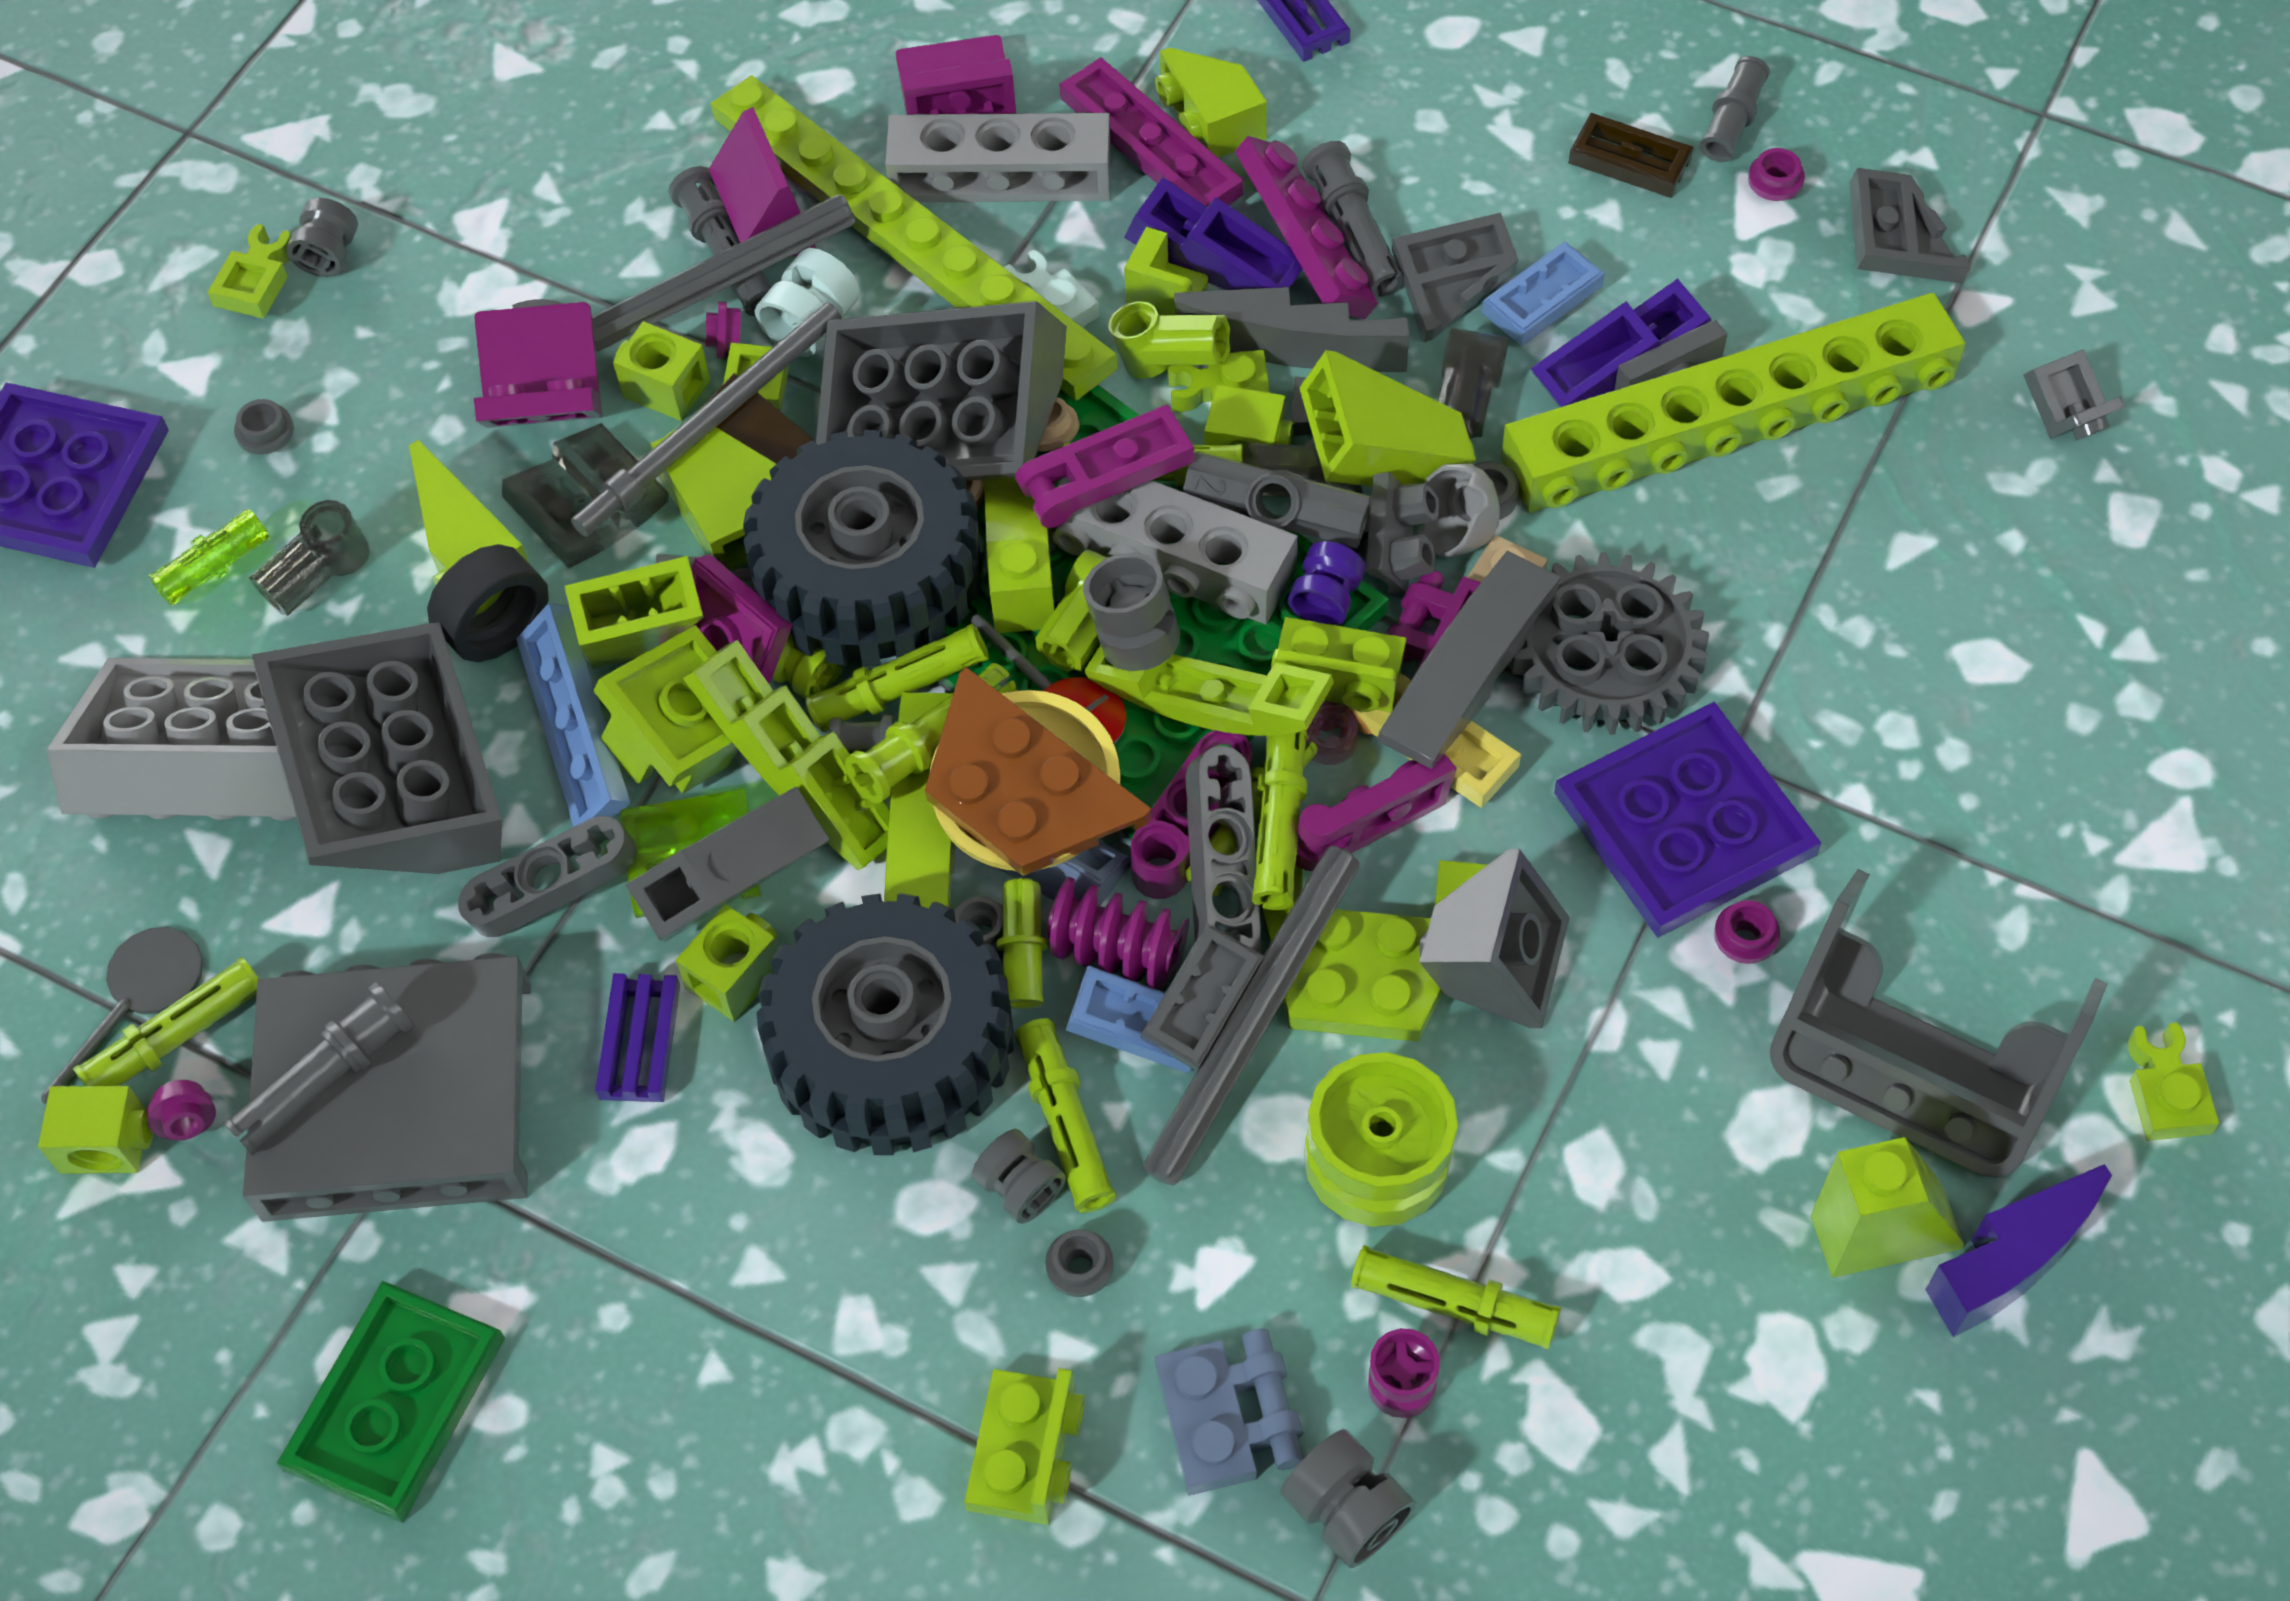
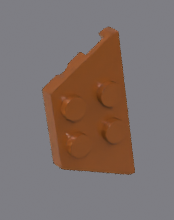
M965 667L959 673L926 784L925 794L927 801L1022 876L1052 865L1054 860L1061 855H1076L1098 846V839L1131 825L1137 830L1146 826L1152 820V810L1150 807L974 672Z

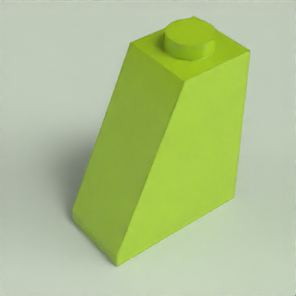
M1326 350L1299 387L1326 481L1372 487L1374 474L1390 472L1402 485L1425 483L1426 478L1444 464H1473L1476 460L1474 447L1469 439L1462 413L1338 352Z
M715 427L660 474L659 477L705 555L711 554L714 558H720V563L731 572L748 564L744 545L745 532L743 523L745 512L752 504L751 496L759 482L764 478L771 480L769 470L776 463ZM675 430L669 432L665 437L650 443L651 449L653 450Z
M688 556L564 586L579 646L593 669L633 660L689 629L703 619Z
M1905 1137L1837 1152L1810 1216L1832 1278L1963 1249L1965 1243L1941 1181Z

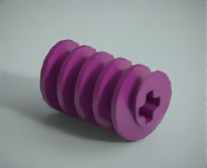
M1067 877L1058 891L1049 916L1047 939L1050 941L1052 955L1056 958L1064 960L1074 951L1076 963L1087 967L1092 965L1099 957L1098 964L1100 970L1114 974L1123 965L1124 978L1134 982L1140 981L1147 972L1149 987L1161 991L1172 979L1180 964L1188 937L1190 922L1188 917L1178 931L1171 929V910L1163 908L1153 923L1148 922L1147 902L1139 900L1129 915L1123 914V895L1115 892L1105 907L1099 906V887L1093 884L1081 900L1075 898V879Z

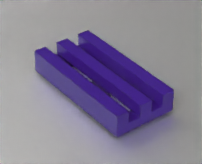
M1257 0L1303 62L1313 58V50L1318 49L1321 54L1331 51L1332 43L1335 41L1340 46L1350 43V28L1328 0H1305L1325 25L1326 29L1321 30L1308 13V7L1302 0Z
M613 973L595 1088L599 1100L664 1102L680 992V983L677 975H664L663 980H653L651 974H639L638 980L628 979L624 973ZM635 997L622 1085H616L628 998ZM651 997H659L661 1000L648 1086H639Z

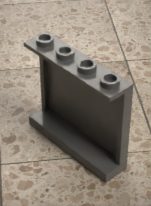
M487 953L468 961L444 963L435 959H421L412 962L409 966L378 968L372 965H355L347 968L344 972L321 974L295 970L286 972L277 978L258 979L249 1102L322 1042L324 1038L320 1033L325 1030L323 1026L330 1020L339 1022L369 997L368 988L375 982L391 996L415 1025L408 1033L399 1031L370 1056L371 1065L364 1071L360 1069L357 1073L349 1069L333 1085L321 1093L261 1145L254 1155L246 1149L243 1197L262 1222L527 1198L528 1173L519 1158L522 994H531V984L518 956L508 957L498 953ZM260 1120L255 1121L248 1127L247 1133L257 1126Z

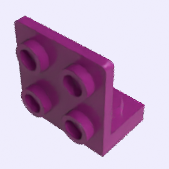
M990 35L898 49L895 52L906 115L1017 114L1010 58L1005 59L1001 36Z
M577 302L479 311L475 314L483 396L474 398L476 422L487 428L602 417L592 311L588 303Z

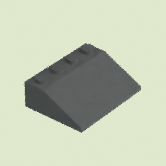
M1037 301L828 320L816 444L819 445L830 441V434L847 431L848 437L863 436L864 430L882 431L884 438L895 439L897 434L912 438L917 441V446L920 450H923L926 446L931 447L946 457V466L952 465L956 467L966 481L1013 478L1017 470L1024 463L1035 458L1063 380L1067 326Z
M440 622L252 654V662L309 865L441 874L500 862L502 817Z

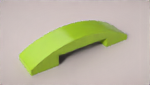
M1101 645L1085 668L1087 678L1127 701L1160 715L1211 730L1257 736L1284 735L1307 730L1334 684L1331 674L1278 662L1274 663L1268 675H1262L1174 654L1161 665L1151 669L1126 671L1114 667L1106 660Z

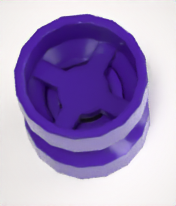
M1320 541L1312 544L1302 564L1305 574L1295 581L1288 596V604L1293 612L1303 620L1338 626L1347 617L1351 607V597L1349 594L1356 591L1360 586L1365 574V563L1357 553L1342 544Z

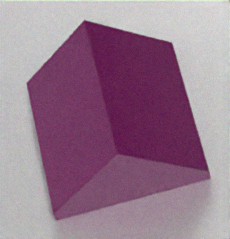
M754 108L743 111L708 169L740 243L801 213ZM815 244L812 245V246H810V247H808V248H815V249H817L816 246H815ZM798 252V253H796V254H794V255H792V256L797 257L800 252Z

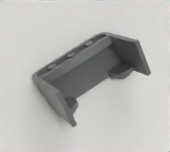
M1857 869L1832 908L1770 1047V1058L1774 1069L1785 1081L1902 1138L1905 1137L1907 1140L1979 1175L2002 1177L2012 1173L2022 1163L2094 1020L2108 983L2097 978L2094 979L2067 1034L2040 1022L2020 1023L2012 1027L2005 1034L1996 1054H1992L1873 998L1883 973L1881 957L1869 942L1845 931L1870 874Z

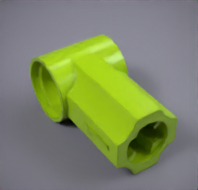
M1138 301L1120 307L1109 320L1108 328L1127 373L1134 378H1153L1163 373L1170 365L1226 364L1230 352V326L1225 315H1159L1155 306L1149 302Z
M1089 549L1082 552L1077 558L1066 582L1065 596L1035 638L1037 650L1052 665L1066 672L1075 669L1082 671L1100 644L1083 588L1084 581L1092 568L1108 557Z

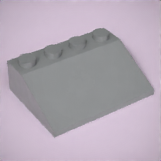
M108 658L47 748L61 814H87L92 818H107L114 815H148L154 819H167L176 815L209 816L217 820H226L237 816H270L275 820L282 821L296 818L252 659Z

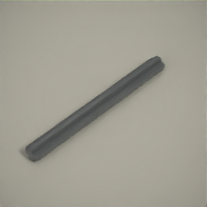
M835 195L593 315L596 352L633 335L643 321L653 325L853 226L855 217L847 200L843 195Z
M1331 845L1324 851L1145 1159L1144 1169L1159 1182L1174 1186L1181 1179L1357 873L1359 861L1347 849Z

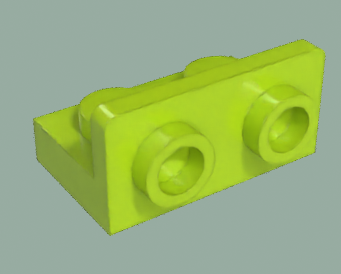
M1285 617L1279 646L1273 653L1271 668L1275 662L1331 674L1334 684L1324 701L1345 704L1351 709L1362 712L1374 710L1392 712L1405 654L1406 638Z
M1058 1368L1056 1379L993 1369L964 1500L966 1511L1049 1525L1053 1503L1065 1504L1072 1470V1462L1062 1460L1067 1435L1079 1436L1085 1407V1394L1076 1393L1073 1370Z

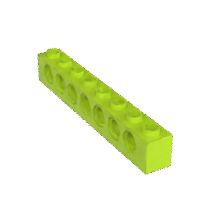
M1932 292L1505 424L1501 461L1516 474L1519 480V496L1528 513L1547 507L1559 508L1569 504L1575 498L1601 490H1617L1628 482L1655 473H1671L1684 464L1709 456H1725L1738 447L1763 439L1776 440L1792 430L1817 422L1823 424L1830 423L1846 413L1868 406H1884L1897 397L1922 389H1938L1949 381L1954 380L1966 343L1937 296Z

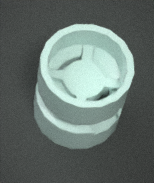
M807 248L802 250L785 270L782 281L775 283L757 304L754 311L756 321L762 331L777 344L826 302L832 304L840 313L841 319H843L858 300L860 288L852 272L841 261L820 249ZM826 334L800 356L809 357L814 355L826 340Z

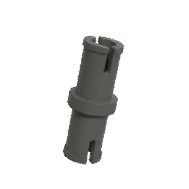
M1744 56L1739 58L1726 89L1721 91L1714 100L1712 107L1714 116L1706 135L1703 136L1699 145L1701 152L1711 160L1717 162L1729 161L1735 152V146L1740 139L1744 127L1749 126L1755 119L1758 109L1756 101L1763 84L1770 74L1768 65L1757 57Z

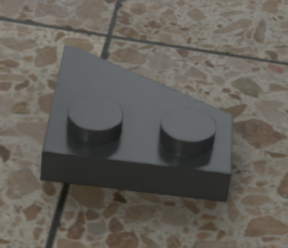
M1857 168L1849 182L1857 269L1963 283L1971 269L1970 262L1965 254L1955 257L1942 239L1947 228L1936 211L1929 208L1925 203L1924 194L1913 177L1907 174Z
M1501 212L1393 238L1391 249L1394 259L1404 276L1403 284L1424 342L1433 340L1516 271L1518 257Z

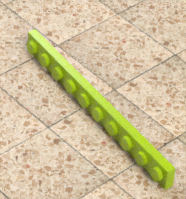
M750 75L710 103L714 119L730 132L742 112L753 107L779 166L785 175L820 202L835 195H843L855 217V223L852 227L954 307L967 308L1037 301L1067 326L1063 380L1060 389L1075 401L1118 369L1117 354L753 75Z

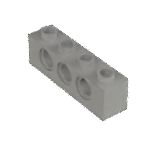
M1109 113L889 115L885 161L887 179L918 202L1110 201L1111 138Z
M1068 477L1063 478L1058 487L1069 483ZM1152 480L1075 511L1065 523L1048 528L1049 541L1057 544L1062 550L1072 555H1081L1082 552L1089 549L1108 558L1125 553H1138L1149 556L1159 564L1167 589L1172 593L1186 598L1196 597L1220 607L1232 617L1239 619L1249 618L1266 625L1297 571L1298 535ZM1165 542H1175L1173 544H1164ZM1218 563H1230L1229 565H1218Z

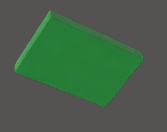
M382 1280L278 1459L277 1465L289 1474L404 1523L505 1340L503 1333L495 1327Z

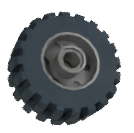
M864 430L863 436L848 437L847 431L830 434V441L817 445L815 440L800 446L797 449V456L790 460L785 456L769 470L771 480L764 478L759 482L751 496L752 504L745 512L743 523L745 532L744 545L754 592L776 609L777 614L793 624L789 635H793L795 649L808 656H812L817 648L825 650L826 661L829 663L847 666L848 660H862L863 667L881 665L880 659L894 656L897 659V657L899 658L923 644L927 645L946 637L945 627L956 628L968 614L967 604L976 599L980 587L979 572L982 570L977 508L973 494L967 490L966 480L959 470L952 465L946 466V457L931 447L926 446L923 450H920L916 440L899 434L896 435L895 439L884 438L882 431Z
M880 893L861 896L863 904L846 908L842 901L825 908V919L817 924L811 918L807 919L793 931L796 940L793 946L786 943L780 945L770 960L774 974L768 973L765 975L760 985L758 997L761 1008L756 1012L758 1032L773 1084L777 1085L781 1101L791 1115H801L804 1128L818 1138H824L832 1131L836 1147L852 1152L858 1151L860 1144L864 1143L871 1144L874 1155H894L895 1145L911 1143L914 1153L931 1148L930 1137L944 1132L946 1137L951 1139L967 1129L965 1115L972 1112L975 1116H981L993 1102L991 1086L995 1088L1003 1086L1010 1069L1008 1055L1014 1051V1028L1007 978L1003 977L1002 963L994 947L984 944L982 931L969 919H962L956 924L954 909L939 902H932L929 908L922 907L919 896L897 894L896 902L882 901Z

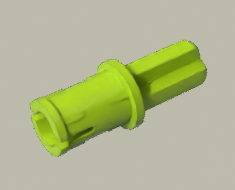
M1011 879L1006 881L1003 886V938L998 939L997 949L1003 952V977L1007 978L1011 1008H1037L1044 1005L1042 994V951L1048 948V940L1041 937V887L1038 882L1032 879Z

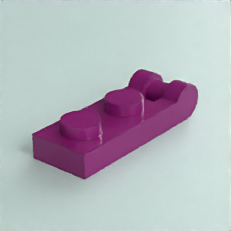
M1166 404L1024 463L1017 470L1015 479L1024 495L1033 497L1035 500L1033 510L1041 525L1046 528H1053L1065 523L1075 511L1194 463V446L1170 407ZM1068 477L1069 483L1057 488L1054 487L1055 481Z
M1445 754L1432 769L1415 760H1410L1401 765L1391 777L1372 787L1361 785L1353 789L1340 803L1331 808L1323 804H1313L1306 807L1302 811L1298 823L1295 865L1305 871H1313L1324 851L1329 846L1334 845L1342 849L1345 848L1353 853L1445 805L1457 770L1456 766Z

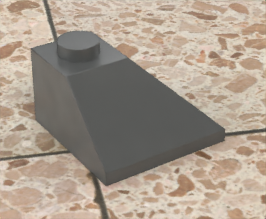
M1507 849L1434 906L1428 931L1421 938L1419 963L1446 996L1528 1028H1542L1570 917L1520 849Z

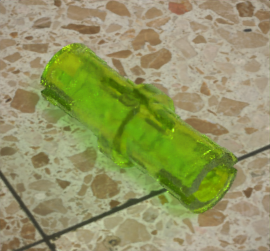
M246 508L217 531L215 530L206 537L200 534L191 540L190 544L192 547L170 563L152 572L148 577L161 597L173 607L177 602L189 595L190 592L213 577L218 580L229 573V566L251 550L270 540V536L258 517L249 508Z

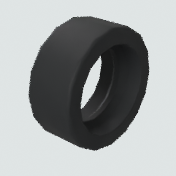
M501 544L481 547L462 557L441 577L432 590L427 606L429 624L440 622L445 641L463 660L482 662L495 659L518 645L516 638L548 604V584L514 547ZM503 590L498 599L489 608L473 617L481 605L494 594Z

